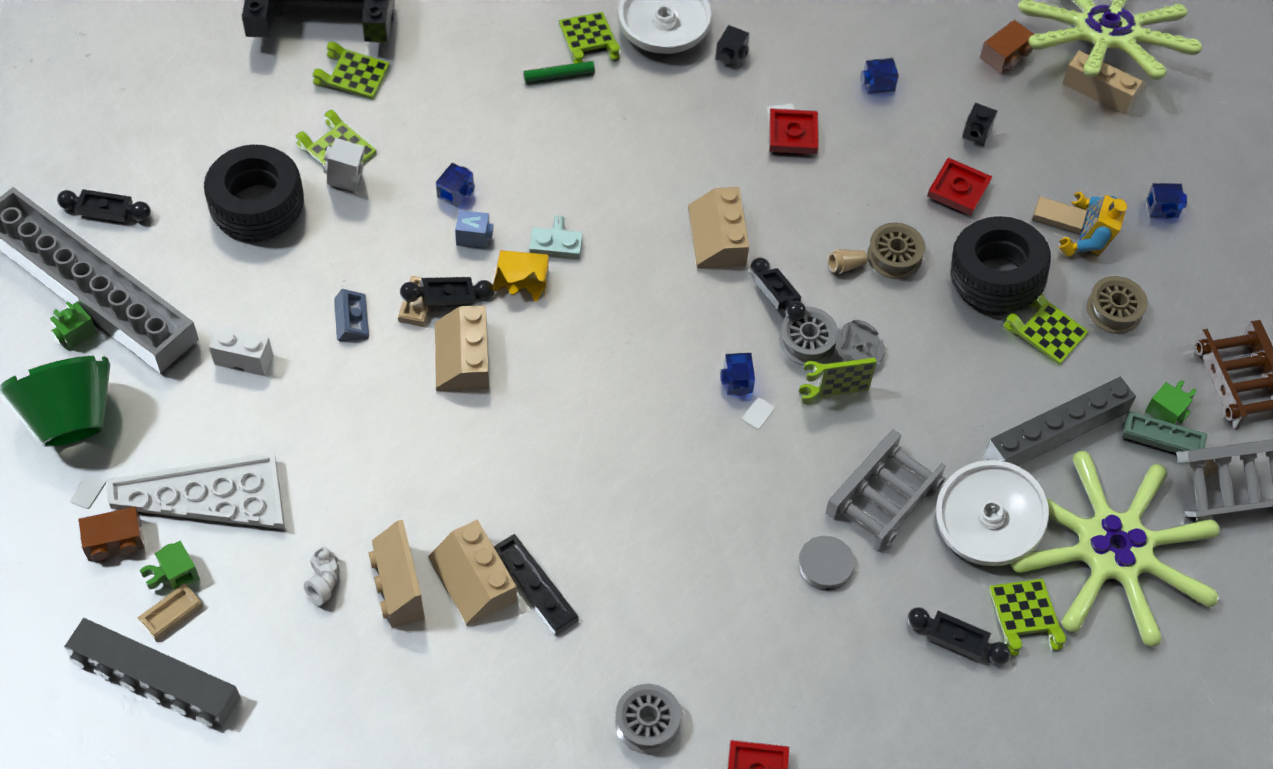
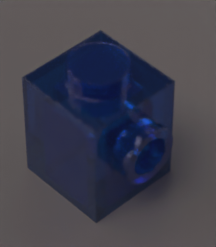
M894 58L866 60L860 78L862 85L866 86L867 93L893 92L896 90L899 74Z
M453 162L436 181L437 198L457 208L466 197L472 195L475 188L473 172Z
M1152 183L1146 196L1149 218H1179L1183 208L1187 206V195L1183 193L1182 184Z
M752 353L725 354L723 369H720L721 385H726L727 395L735 394L742 396L753 393L755 374Z

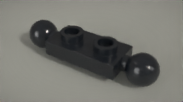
M82 189L79 197L70 190L61 191L57 196V204L60 208L64 210L74 208L76 215L126 222L128 215H131L137 221H145L151 214L150 206L147 203L138 201L133 204L131 196Z
M759 257L754 259L750 265L751 273L755 276L754 282L777 310L785 309L786 316L792 321L803 319L806 314V308L801 302V295L778 268L770 270V263L765 258Z
M471 277L421 278L419 282L420 287L414 282H406L400 288V296L404 301L414 302L419 297H422L423 306L473 304L476 300L475 296L480 300H488L494 294L491 282L481 280L476 285H473Z
M921 607L911 609L907 615L908 624L913 629H930L926 639L979 662L983 653L987 654L989 660L997 665L1005 664L1010 659L1011 651L1008 645L1003 642H994L992 644L988 642L991 635L990 632L941 611H937L934 619L930 618L927 610Z

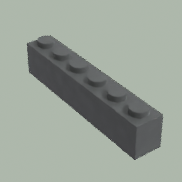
M1120 376L989 439L984 457L987 460L1004 461L1020 466L1127 414L1136 395Z
M84 617L64 645L69 655V661L80 668L88 666L104 679L109 680L112 677L119 680V683L130 691L141 690L145 692L146 697L154 702L160 703L161 700L171 704V708L180 714L186 715L189 712L195 715L198 721L207 726L215 724L223 728L241 698L235 685Z

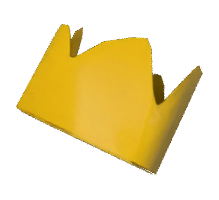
M500 250L493 291L506 286L508 292L513 295L522 288H526L536 302L545 287L546 297L549 271L548 255Z

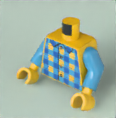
M1076 192L1074 196L1078 201L1071 202L1074 207L1084 210L1089 206L1090 208L1087 210L1077 243H1073L1069 237H1064L1060 239L1059 242L1062 246L1058 248L1066 257L1073 255L1076 250L1079 252L1090 251L1099 256L1120 232L1127 204L1123 199L1114 196H1092L1088 199L1082 192Z

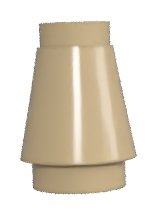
M835 249L834 252L828 255L830 270L838 274L864 266L868 260L864 250Z

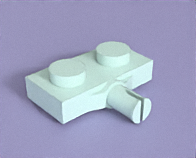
M556 215L553 228L532 227L529 252L580 259L582 232L564 230L565 217L560 215L559 222V215Z

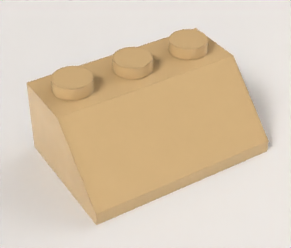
M1079 50L1069 63L1062 84L1126 114L1146 82L1105 62L1102 63L1099 74L1094 78H1089L1083 73V67L1089 54Z
M739 187L714 188L689 204L688 212L697 268L747 265L749 243Z
M486 305L459 306L435 322L436 391L489 389Z
M478 519L452 531L428 556L466 626L517 602V586Z
M399 520L372 540L374 551L368 552L372 569L378 568L379 576L374 577L377 593L383 592L385 601L380 602L383 619L389 618L391 628L425 620L421 592L404 522Z

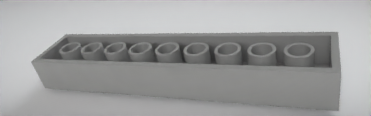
M12 187L0 197V251L65 301L70 302L72 305L78 302L95 324L159 373H162L199 340L194 322L16 188Z

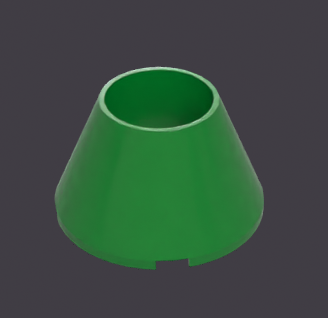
M81 356L29 369L30 375L17 380V377L13 376L0 385V396L43 447H55L81 441L103 430L111 367L110 361L104 356L101 357L102 361H96L95 356Z

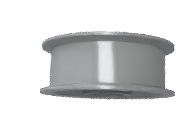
M805 307L806 314L799 321H792L786 316L782 322L779 344L782 352L788 359L797 364L804 365L808 361L824 363L832 356L836 346L838 327L828 313L818 308Z
M641 684L632 687L622 695L616 708L615 727L620 740L628 748L638 753L653 754L665 750L674 742L679 732L681 720L679 703L671 692L661 686ZM651 715L655 720L647 723L641 717Z

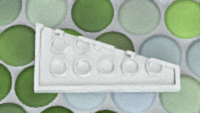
M275 453L107 479L108 502L111 509L121 510L136 507L138 512L284 529Z

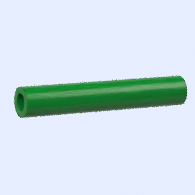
M593 61L525 70L523 71V76L526 83L595 73V66Z

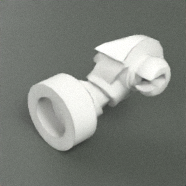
M320 547L315 551L310 563L316 575L304 582L306 595L317 606H321L331 599V591L335 583L338 582L337 555L326 547Z

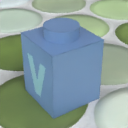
M459 210L455 228L456 245L486 248L487 241L492 239L494 224L489 222V213Z

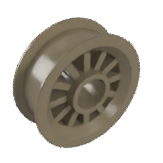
M887 223L878 227L873 232L867 251V258L871 267L880 275L892 279L907 278L916 273L920 268L925 252V242L921 234L913 227L903 223Z
M1109 276L1099 280L1094 285L1088 298L1086 309L1089 318L1096 326L1110 333L1122 334L1134 330L1140 324L1142 316L1147 309L1148 301L1143 289L1134 281L1121 276Z

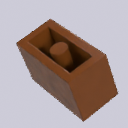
M1013 20L984 42L980 59L1001 74L1007 68H1013L1019 59L1023 56L1027 57L1033 49L1029 45V38L1035 34L1016 20Z
M136 507L78 519L81 545L88 561H100L109 556L132 554L137 550L145 549L141 519Z

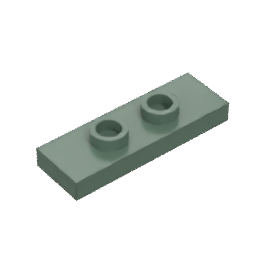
M1128 411L1122 437L1176 453L1178 451L1205 448L1207 433Z

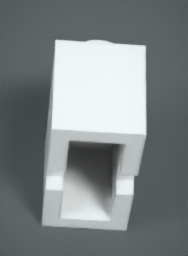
M335 138L332 147H327L324 156L326 161L324 173L327 174V184L356 192L363 173V162L361 161L364 158L365 146Z
M218 326L209 346L214 365L231 369L239 367L243 368L245 372L265 376L273 356L269 337Z

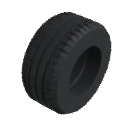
M251 144L231 149L221 155L210 166L205 176L204 193L210 215L221 230L233 237L244 240H262L274 237L292 226L302 212L304 193L299 169L286 153L276 148ZM253 185H266L274 188L268 195L255 200H244L235 197L239 191Z
M1004 216L987 217L967 226L954 242L951 260L952 283L965 300L984 310L1008 312L1026 307L1037 300L1046 287L1051 262L1050 247L1044 236L1037 229L1022 220ZM989 258H1005L1015 262L1020 267L1005 271L995 270L987 267L981 261Z

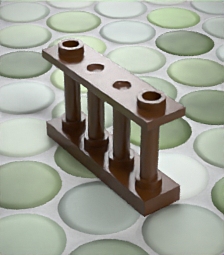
M1261 320L1251 321L1241 336L1213 340L1208 329H1203L1195 343V349L1205 364L1224 406L1225 416L1231 422L1234 430L1241 427L1247 415L1272 411L1273 400L1242 405L1237 394L1266 388L1273 399V345ZM1245 345L1249 348L1252 357L1222 361L1218 350ZM1256 367L1262 376L1259 379L1232 383L1227 371Z

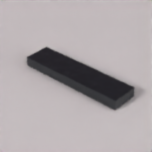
M515 533L493 546L512 580L555 636L579 621V616Z

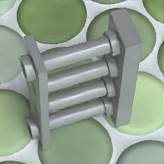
M894 429L889 432L828 500L825 512L832 519H835L840 512L843 514L848 513L878 535L874 546L876 551H879L884 544L889 546L898 534L896 532L897 529L932 489L937 491L945 480V477L942 475L946 465L941 463L934 472L928 470L900 450L901 434ZM888 458L891 460L895 459L924 479L925 482L916 490L887 470L884 463ZM872 476L875 478L879 476L909 498L902 509L869 486L868 481ZM856 494L859 496L863 494L894 518L884 527L852 504V499Z
M1273 439L1176 452L1177 461L1188 462V467L1192 468L1197 509L1185 511V516L1196 517V521L1213 520L1214 514L1273 507V499L1260 501L1254 460L1257 458V453L1265 452L1266 457H1269L1273 484ZM1232 456H1240V460H1243L1249 499L1247 503L1234 504L1229 462H1231ZM1214 459V464L1218 465L1223 506L1208 507L1203 471L1205 460Z

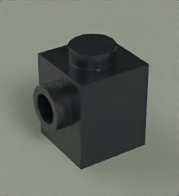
M728 25L717 42L715 60L737 67L741 59L745 60L749 52L748 42L750 33Z
M975 102L967 118L962 138L984 146L992 131L998 111Z

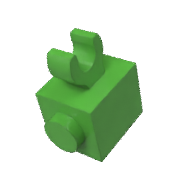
M67 302L66 309L61 312L55 309L53 311L54 316L50 318L54 328L51 330L53 337L59 344L64 342L69 350L97 334L91 317L78 302L73 305Z
M1183 380L1179 381L1176 387L1165 382L1152 397L1145 413L1155 419L1172 424L1180 423L1182 425L1191 414L1188 408L1193 401L1196 389L1193 388L1191 392L1186 393L1181 389L1185 383Z
M181 540L176 543L167 544L160 551L154 553L159 567L146 565L139 570L143 578L148 575H154L152 579L146 581L149 589H154L167 580L174 591L183 583L189 585L200 579L196 567Z

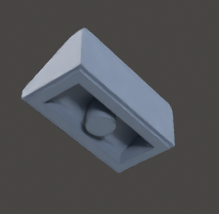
M341 289L334 298L337 340L367 339L369 331L366 295Z

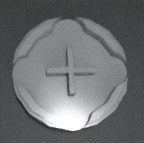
M853 320L846 323L839 329L836 335V346L844 361L876 358L877 365L884 356V343L882 340H879L877 330L869 323L861 320Z
M832 536L812 538L804 544L799 554L798 563L802 577L810 585L819 589L841 587L849 580L854 570V556L851 549L843 541Z

